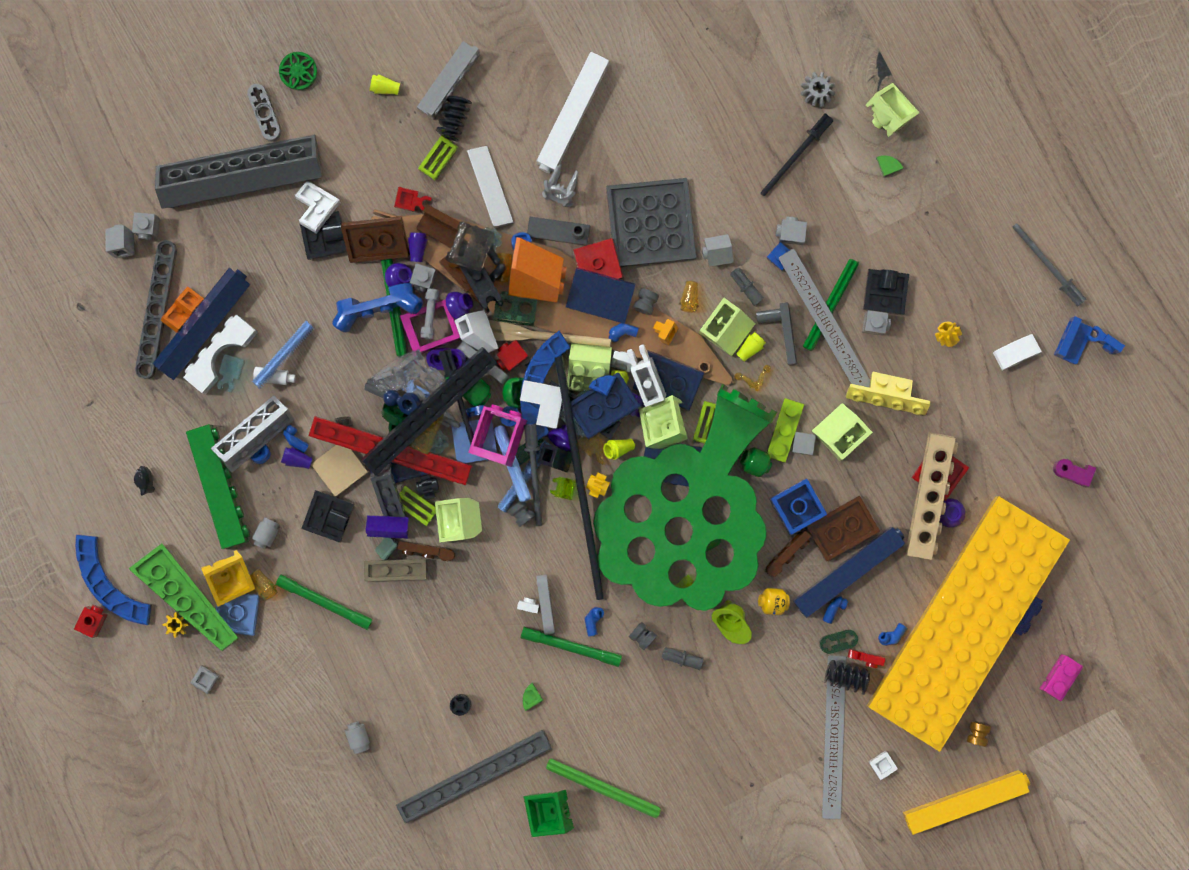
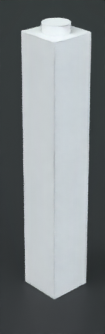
M590 52L537 159V164L540 165L539 169L546 173L554 172L555 168L561 163L609 66V60Z

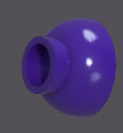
M394 263L385 272L386 284L388 287L410 283L413 272L403 263Z
M451 292L446 296L447 309L455 319L468 314L473 307L472 298L467 293Z
M562 425L561 428H555L548 433L549 440L555 446L571 452L566 425Z
M948 498L946 501L943 500L946 503L944 515L940 516L939 522L948 528L959 526L964 521L966 515L963 504L953 498Z

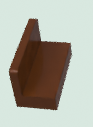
M426 204L423 210L424 215L416 227L417 230L452 248L463 229V223Z

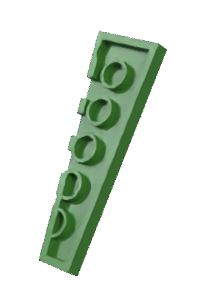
M162 543L129 568L135 576L222 652L239 639Z

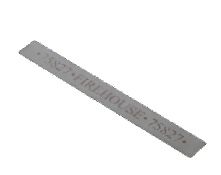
M792 249L780 256L781 264L851 384L870 387L868 375L796 251Z
M828 656V664L831 660H835L836 666L839 662H843L845 668V656ZM827 680L822 817L824 819H840L845 684L839 689L838 682L830 686V680Z

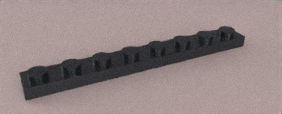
M481 347L371 449L361 461L375 476L379 474L492 369L497 362L485 348Z

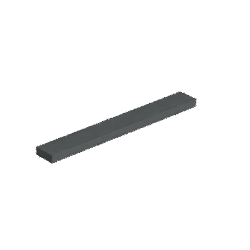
M541 730L396 804V807L406 824L552 749V746L544 731Z

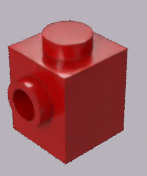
M516 340L511 344H503L498 349L499 353L496 354L499 358L496 362L503 371L508 369L509 372L529 358Z
M92 604L91 607H84L74 630L91 638L98 637L108 615L103 613L104 609Z

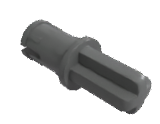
M736 268L731 272V277L741 288L740 292H744L753 306L764 299L753 285L754 282H751L740 268Z
M667 647L664 648L662 653L663 659L678 663L681 667L684 665L699 671L701 670L703 664L702 657L700 658L687 654L686 651L680 652Z

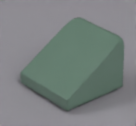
M384 538L375 549V552L382 560H387L398 548V543L392 538Z

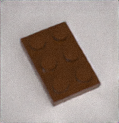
M402 216L343 222L341 224L350 263L404 258L410 255Z
M860 496L855 497L827 513L826 516L806 526L826 562L880 532Z

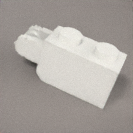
M643 344L639 346L640 354L643 357L642 361L637 362L636 355L632 349L627 350L632 364V375L643 403L647 407L665 400L666 392L653 359L649 357Z

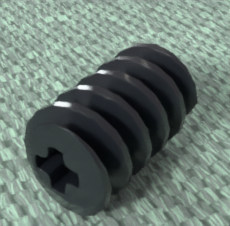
M448 96L446 100L450 104H444V109L447 111L441 113L444 119H440L439 124L442 127H437L436 131L441 136L458 142L459 139L455 135H461L462 132L457 128L465 126L460 122V119H467L463 112H469L470 109L465 105L472 104V102L463 97Z
M831 660L826 669L824 683L830 680V686H833L835 682H838L839 689L843 684H846L847 691L851 686H854V693L861 688L862 695H865L870 681V673L868 674L866 668H863L860 672L859 666H855L852 670L851 664H847L844 668L843 662H839L836 666V661Z

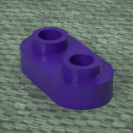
M435 348L429 351L426 356L429 367L434 370H444L438 355L440 351L451 348ZM451 349L458 370L466 362V357L461 350Z

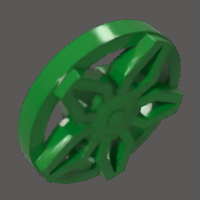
M292 52L281 61L279 76L288 88L304 90L310 87L316 80L317 66L308 54ZM294 56L297 59V63H293ZM298 56H303L307 59L302 60V62L300 63V59ZM290 59V64H291V66H289V65L284 66V64L287 62V60ZM311 61L308 66H304L305 63ZM312 65L314 69L313 76L307 72ZM290 69V72H284L283 70ZM283 75L291 76L289 83L286 82ZM308 75L311 80L306 79L304 77ZM293 78L296 79L294 85H292ZM301 79L307 82L305 85L297 86Z

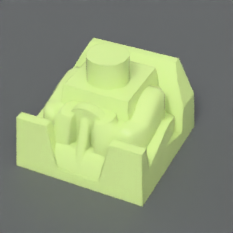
M893 83L877 92L866 104L867 107L871 105L874 112L872 123L879 129L883 127L887 130L888 137L900 130L919 114V111Z
M672 395L663 401L639 409L646 447L665 449L688 439L679 404L682 401Z
M457 498L435 502L439 542L474 538L482 532L479 502L471 498Z

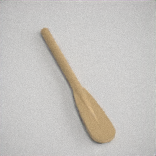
M489 320L496 341L547 340L555 334L531 331L514 324ZM562 334L567 343L611 347L612 339Z

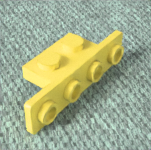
M872 372L870 387L850 384L846 394L847 399L911 412L916 415H926L930 407V401L911 397L913 380Z

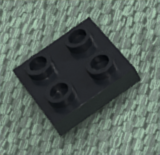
M339 211L331 214L317 234L300 224L307 260L347 252Z
M868 269L863 310L904 315L909 274L899 273L894 270Z
M315 490L301 529L341 543L355 504Z

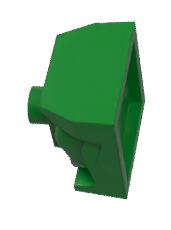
M566 790L523 796L531 837L566 834L574 829L573 821L569 819L570 812Z

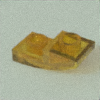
M444 414L419 435L409 447L428 455L445 417Z

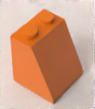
M516 237L508 295L557 302L558 294L563 295L564 282L560 281L565 279L567 267H563L564 258Z

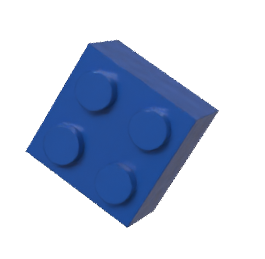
M807 478L769 499L789 535L827 515Z

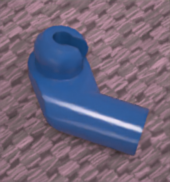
M620 323L610 329L609 339H612V342H617L624 334L636 337L639 328Z
M288 425L287 429L284 430V437L290 446L304 453L309 444L295 436L297 428Z
M842 596L836 597L827 607L823 621L832 624L838 608L846 609L848 600L842 598Z
M594 607L586 615L585 624L588 636L598 635L596 623L604 616L602 608Z
M898 623L893 632L880 633L878 636L879 642L885 646L898 644L908 628Z

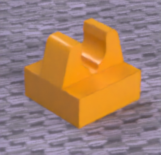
M667 319L665 324L656 321L653 329L659 334L658 338L661 342L669 346L678 330V326L674 321Z

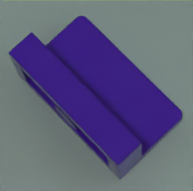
M367 515V537L408 539L409 517Z

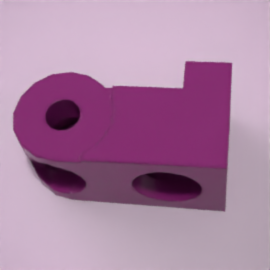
M1068 459L1058 460L1053 465L1055 475L1085 488L1090 486L1096 468L1090 465H1085L1084 469L1075 466Z

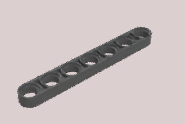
M168 240L161 241L157 246L135 367L136 374L143 379H150L155 375L156 367L153 362L159 356L164 323L160 320L167 311L177 255L176 245ZM166 244L172 246V252L169 255H163L162 247ZM162 264H166L169 268L166 275H160L158 272V268ZM158 284H163L165 287V292L162 295L155 294V287ZM155 304H159L162 308L159 315L151 313V308ZM151 324H156L158 327V332L155 335H149L147 332ZM152 344L154 346V353L147 356L144 353V347ZM144 364H148L151 368V372L146 376L140 372V368Z

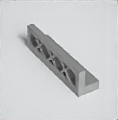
M463 41L420 101L417 109L434 120L444 104H446V98L453 94L479 57V48L474 45L471 47Z
M272 396L211 449L223 461L225 466L233 472L294 421V418L288 408L275 396ZM274 404L279 407L274 413H268V409ZM256 419H262L260 425L252 426ZM247 432L243 439L236 440L239 433ZM225 445H231L230 450L224 455L219 451Z

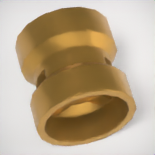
M971 721L970 729L972 734L967 736L966 742L987 747L988 740L985 736L990 733L991 726Z

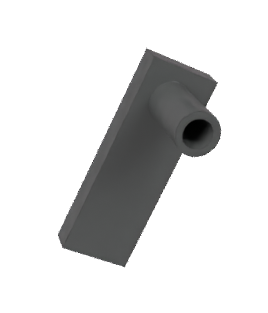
M529 216L527 234L534 239L587 246L590 225Z
M779 303V309L756 312L758 324L782 321L788 365H796L797 358L789 303Z
M390 462L376 476L371 473L370 479L383 516L407 517L391 471L392 464Z

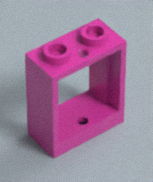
M446 299L437 302L435 310L444 307L454 335L421 346L411 319L426 314L427 306L421 308L417 314L407 313L400 316L415 356L461 340L454 321L455 319L447 309Z
M493 404L491 408L484 406L468 453L512 467L527 420L521 418V413L512 410L508 414L502 412V407ZM493 415L516 422L505 456L482 449Z

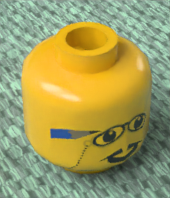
M766 588L758 597V606L767 615H782L789 609L790 597L783 589Z

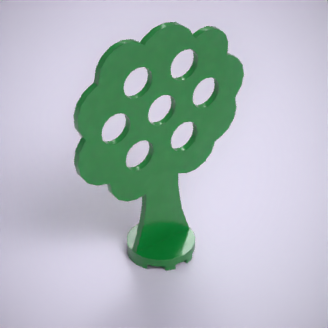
M724 384L721 385L717 393L712 426L701 452L685 444H676L662 450L656 459L645 456L628 459L621 463L613 474L611 481L612 496L602 501L595 511L593 525L595 534L602 543L598 554V562L603 575L611 582L620 585L632 584L638 597L647 604L663 607L673 605L683 599L689 607L695 610L707 611L715 608L722 602L726 591L745 588L750 585L757 575L759 568L758 552L764 546L767 537L766 524L761 515L756 511L757 497L752 486L740 477L728 475L748 445L773 422L777 412L771 409L770 413L764 411L766 407L752 398L750 402H747L748 397L735 389L731 393L727 392L728 387ZM672 474L682 475L689 483L688 495L679 502L669 501L662 493L663 481ZM634 495L645 496L649 499L652 506L649 518L640 523L632 522L625 513L626 502ZM716 496L727 500L731 511L729 518L724 523L718 525L709 523L703 515V507L706 501ZM675 517L686 518L692 525V537L684 545H674L666 536V526ZM638 537L648 538L655 546L654 558L646 565L635 564L629 557V545ZM716 539L728 541L734 550L733 560L729 565L721 568L709 563L706 555L708 546ZM678 560L690 561L696 569V579L687 588L676 587L670 580V568Z

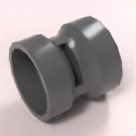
M641 288L638 294L640 299L635 302L633 309L646 315H652L654 310L653 303L657 302L659 295Z
M519 501L508 510L511 516L517 518L516 523L519 527L536 516L532 510H528L526 502Z
M641 622L628 637L633 641H637L639 647L645 650L657 635L653 631H649L646 625Z

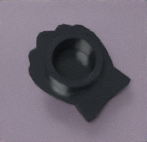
M140 466L134 475V483L140 489L141 496L147 493H153L155 488L150 469Z

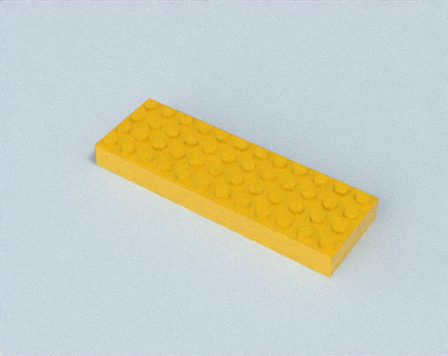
M1000 496L994 497L866 706L940 752L1070 539Z

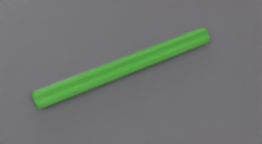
M549 759L546 765V769L651 817L657 818L660 814V807L554 759Z

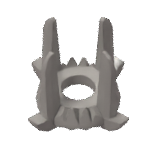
M559 164L555 168L549 182L544 180L545 189L542 195L546 200L551 199L563 204L564 207H570L574 204L571 201L572 197L576 194L574 189L577 183L578 171H575L567 189H565L564 185L561 187L560 184L556 185L562 164Z

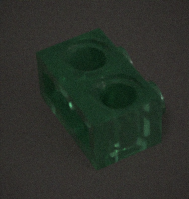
M501 291L500 296L503 302L510 303L512 307L509 311H502L495 302L493 321L534 326L537 299L510 296L508 291ZM523 305H529L532 311L529 314H523L520 308Z

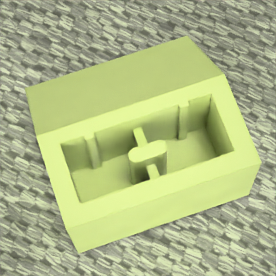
M723 298L700 329L699 334L732 357L756 323L741 309Z
M571 343L567 378L568 390L587 392L591 390L588 387L593 380L609 375L612 347Z
M843 403L812 430L839 461L843 460L873 433Z

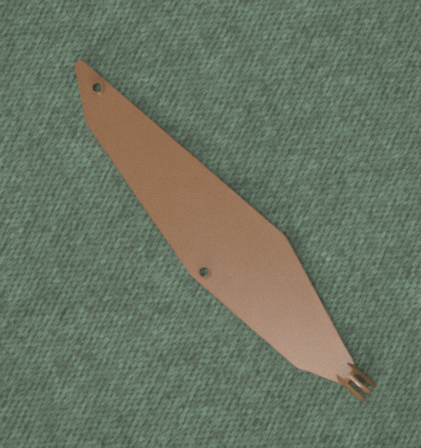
M374 209L373 214L377 216H372L371 219H381L380 217L390 218L400 216L392 215ZM423 215L402 216L407 242L410 232L422 233L416 227ZM456 219L463 223V229L453 247L449 248L426 235L428 241L423 260L464 291L439 263L454 248L457 249L463 239L468 242L477 256L482 257L481 263L489 275L498 265H495L488 255H483L482 251L484 248L473 234V228L476 224ZM477 225L489 243L495 245L493 249L499 256L498 258L501 259V264L506 265V271L494 283L503 300V306H498L495 301L488 303V308L493 314L554 333L560 330L562 334L609 339L610 329L620 324V322L566 308L576 267L578 268L576 260L555 248L532 242V244L564 258L563 267H567L565 279L560 281L564 282L563 295L558 294L557 302L510 296L508 293L514 255L511 244L513 236ZM634 295L632 296L625 324L638 327L637 335L633 337L624 334L619 338V341L611 343L613 351L627 353V350L632 349L636 358L643 360L639 346L644 344L646 350L701 370L700 366L705 364L707 370L703 371L705 372L703 375L704 379L724 385L731 384V376L700 334L654 308L652 315L633 309V306L639 298ZM669 319L678 326V330L669 346L661 342L658 338L659 334L653 329L656 321L665 324L666 320Z

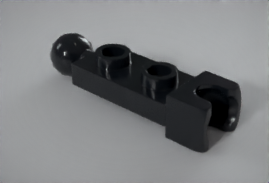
M464 244L459 245L455 252L456 257L463 261L459 264V267L486 314L490 312L488 303L491 301H495L498 306H503V300L478 256L470 257L472 252L470 247Z

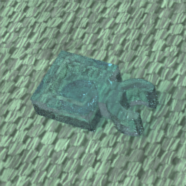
M224 354L218 373L224 375V377L218 382V389L222 390L223 384L228 383V392H233V379H240L245 360Z

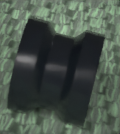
M457 694L450 701V710L457 716L465 715L471 708V700L464 694Z

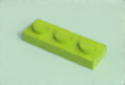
M784 398L767 450L771 459L786 463L804 404Z

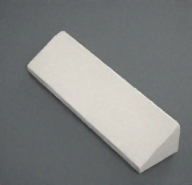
M487 146L467 150L494 229L513 223Z

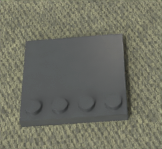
M687 178L606 186L611 238L614 239L621 267L696 259Z

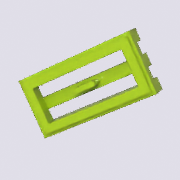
M440 136L418 170L436 181L458 147L443 136ZM444 142L445 146L442 148L438 156L435 158V160L430 165L428 170L425 169L426 165L429 163V161L436 153L440 145ZM451 147V150L444 158L440 166L437 168L435 173L432 174L431 172L436 167L440 159L443 157L447 149Z
M704 401L693 441L705 444L716 404ZM707 406L711 408L702 438H699L698 435Z
M404 486L403 490L399 493L400 498L428 518L425 520L403 504L404 510L427 526L436 514V507L424 498L419 497L417 493L407 486ZM408 492L433 510L431 514L405 496V493Z

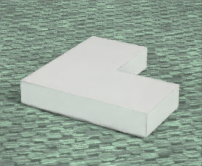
M306 181L295 195L297 200L309 206L308 210L299 220L300 224L316 234L341 203L338 198L309 181Z
M524 380L520 401L540 404L536 425L557 428L562 403L560 387Z

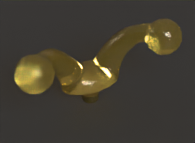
M765 365L758 380L755 382L740 372L735 374V379H742L749 385V388H755V391H759V387L763 385L764 376L771 371V367Z

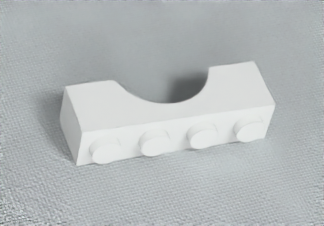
M238 315L231 316L225 322L224 326L226 327L221 333L217 332L211 339L213 343L208 349L205 347L199 353L197 362L195 364L191 363L185 370L186 375L183 378L203 394H207L219 380L215 371V362L219 353L230 346L246 348L258 333Z

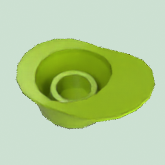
M726 600L719 609L712 613L713 622L727 640L736 644H745L750 641L752 632L745 621V611L742 607L733 604L730 600Z

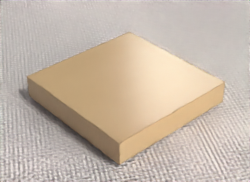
M335 445L311 464L335 497L368 473V470L351 449Z

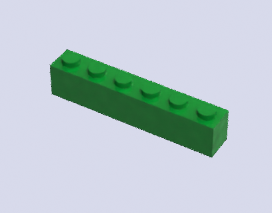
M208 424L186 431L221 549L249 542L250 532L247 525H244L242 517H244L241 505L238 506L236 501L238 493L235 486H232L230 478H232L231 471L211 449L220 439L217 427L214 428L213 425ZM223 448L219 450L223 455L225 454Z

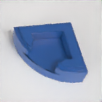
M611 375L599 377L593 380L588 388L608 397L616 377Z
M484 405L466 409L468 417L481 415Z

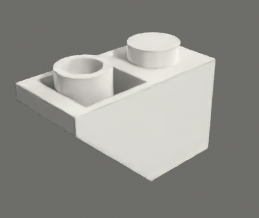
M484 310L468 313L454 320L461 340L478 351L483 347L490 353L498 349Z

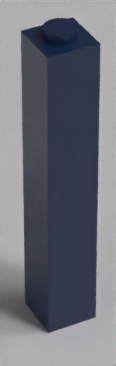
M228 268L153 362L158 370L172 380H175L251 285L245 280L247 276L238 269L233 271L231 268Z
M889 527L792 601L804 617H809L905 544L902 540L905 538L903 533L898 528Z

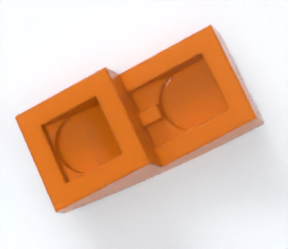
M187 286L160 321L177 333L204 298Z

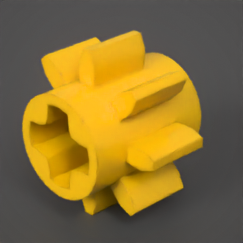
M943 322L937 328L939 332L935 333L937 341L941 343V346L952 347L960 341L958 336H961L962 332L955 322Z
M597 473L596 476H590L585 488L590 490V496L598 498L599 495L605 496L610 482L605 480L607 476L601 473Z
M175 612L174 617L171 615L166 616L168 621L162 624V626H166L168 629L165 634L173 633L174 638L178 637V632L183 635L186 634L184 629L190 626V624L186 623L183 617H179V613ZM172 623H180V627L176 628L172 626Z

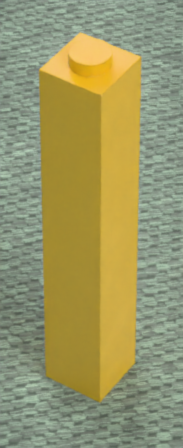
M1017 770L903 812L910 833L914 835L1029 793L1028 786H1030V782L1026 774Z

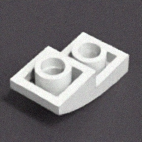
M1030 334L994 351L993 354L1001 369L1005 370L1038 355L1042 351L1033 334Z

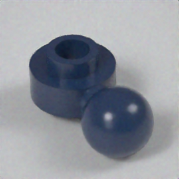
M388 390L383 396L386 405L395 406L398 404L400 410L408 415L420 405L418 396L410 392L400 397L396 391Z

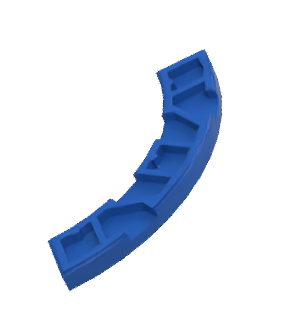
M560 330L547 339L536 351L526 369L523 382L527 380L543 384L549 369L555 362L554 357H559L570 349ZM520 401L522 418L527 420L526 424H536L540 404ZM536 425L538 440L550 432L548 427Z
M76 535L77 561L82 578L93 596L105 608L123 619L149 625L152 604L142 603L129 598L110 582L99 559L98 537Z

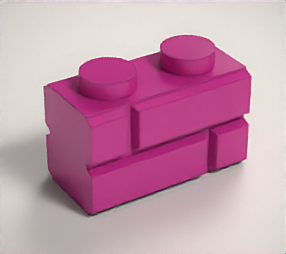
M1061 654L1047 675L1046 681L1042 683L1039 689L1054 699L1062 701L1083 666L1068 656Z

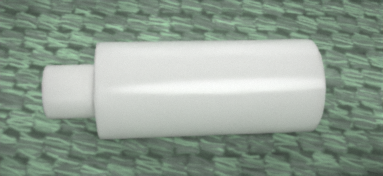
M255 367L253 379L257 377L263 367ZM277 369L275 372L273 371L274 374L272 376L270 375L271 378L268 377L266 379L267 382L264 381L265 383L287 385L288 382L295 383L296 375L289 374L288 370Z

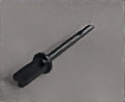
M824 113L811 130L806 131L809 137L761 191L760 194L762 196H765L773 188L780 177L785 174L814 139L818 142L820 141V136L833 122L830 116Z
M451 349L440 351L439 355L445 371L444 377H450L457 371ZM461 396L457 403L471 445L474 434Z

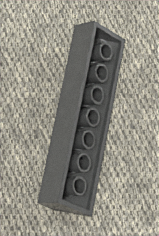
M316 136L299 137L156 166L155 191L161 208H174L179 205L195 204L200 201L215 200L220 197L235 196L240 193L255 192L260 189L275 188L280 185L295 184L300 181L322 177V168Z

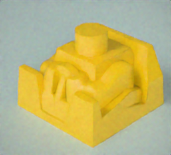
M237 550L234 551V556L216 561L212 566L201 567L217 607L255 589L245 562Z

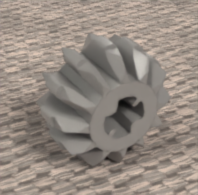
M813 72L812 78L806 76L805 81L807 83L801 84V87L805 89L801 92V96H807L805 99L806 103L812 100V107H815L817 102L820 107H823L824 101L830 103L831 98L829 96L835 95V92L831 90L835 87V83H829L831 80L830 76L824 79V72H821L819 77L816 72ZM815 86H818L819 89L822 88L820 93L817 90L814 91Z

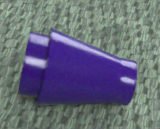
M410 232V237H408L410 261L423 262V255L428 241L426 233Z
M286 447L281 463H284L285 466L309 469L312 457L293 447Z

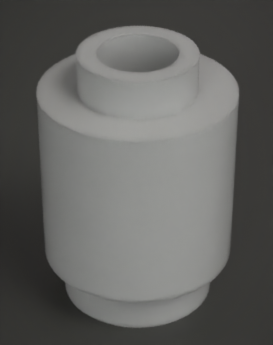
M264 517L263 522L260 521L252 537L255 540L254 545L263 549L266 546L271 547L279 531L277 529L279 524Z
M359 721L348 724V729L344 731L350 749L353 750L354 754L370 749V740L365 725L359 724Z

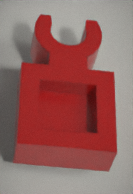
M398 187L394 207L414 212L415 206L423 211L425 207H423L422 202L424 200L431 201L432 198L429 196L419 198L417 197L419 191Z
M849 649L847 656L851 659L866 662L865 666L876 669L878 665L884 666L885 663L884 657Z

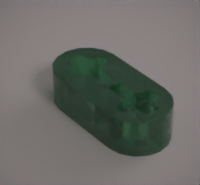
M850 629L831 633L820 639L819 647L827 654L850 649L858 643V635ZM846 633H849L850 636H854V639L851 640V644H848V642L845 641L840 643V639L845 638ZM826 639H829L830 641L837 640V644L832 645L831 650H829L827 647H823V644L826 643Z

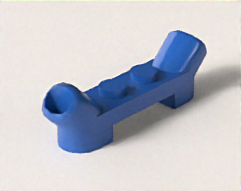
M398 284L389 287L390 295L363 303L354 298H347L336 302L338 313L333 319L332 324L335 328L346 333L350 331L358 317L369 318L373 317L374 313L377 312L388 313L393 311L395 307H401L410 314H417L423 306V301L413 293L412 284Z

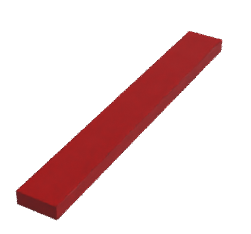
M314 416L308 435L367 454L384 438ZM412 446L405 448L391 461L392 463L462 485H466L472 465Z

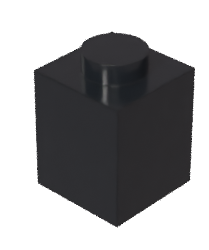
M544 443L537 463L568 473L572 461L571 452Z

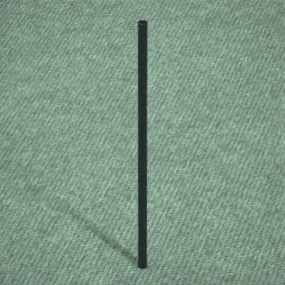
M563 356L554 358L596 600L604 599L564 361Z

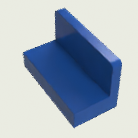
M1076 316L1070 318L1054 356L1074 365L1077 364L1088 341L1086 336L1091 335L1092 327L1082 323V319Z

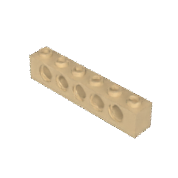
M928 433L905 551L908 556L932 560V556L937 554L938 543H935L936 536L940 535L942 523L939 522L940 516L944 515L946 503L943 500L944 495L949 493L950 483L947 480L948 475H952L954 462H951L952 454H956L958 442H955L956 438L953 436ZM938 451L945 452V458L942 461L935 460V454ZM934 471H940L942 476L940 480L932 481L931 474ZM931 491H935L938 494L937 499L934 501L927 500V495ZM928 511L933 512L934 517L931 521L923 520L924 513ZM922 532L930 533L927 541L919 540V535Z

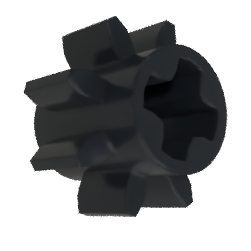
M430 474L420 476L421 481L416 482L419 497L425 496V500L436 498L435 493L440 492L437 478L431 479Z

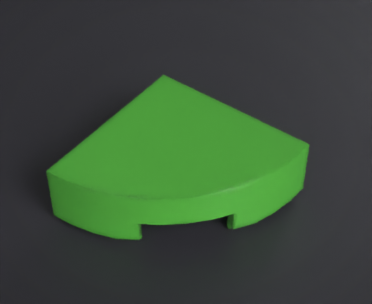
M891 156L876 157L883 177L903 169L901 163Z
M533 682L526 688L523 694V707L525 711L543 701Z

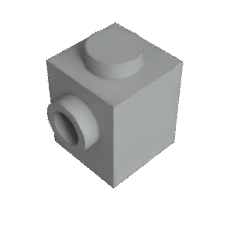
M134 212L132 233L142 240H150L151 237L158 238L160 218L155 214Z
M786 217V220L783 219L781 221V225L777 224L776 237H779V242L803 245L805 243L807 222L798 221L796 217Z
M121 224L107 228L106 252L116 259L134 255V234L132 231Z
M728 234L704 238L705 247H702L703 259L708 260L709 267L733 263L732 245Z
M415 264L410 284L414 286V290L425 293L427 289H432L437 275L436 269Z
M866 311L862 333L884 335L886 331H889L891 319H888V313Z

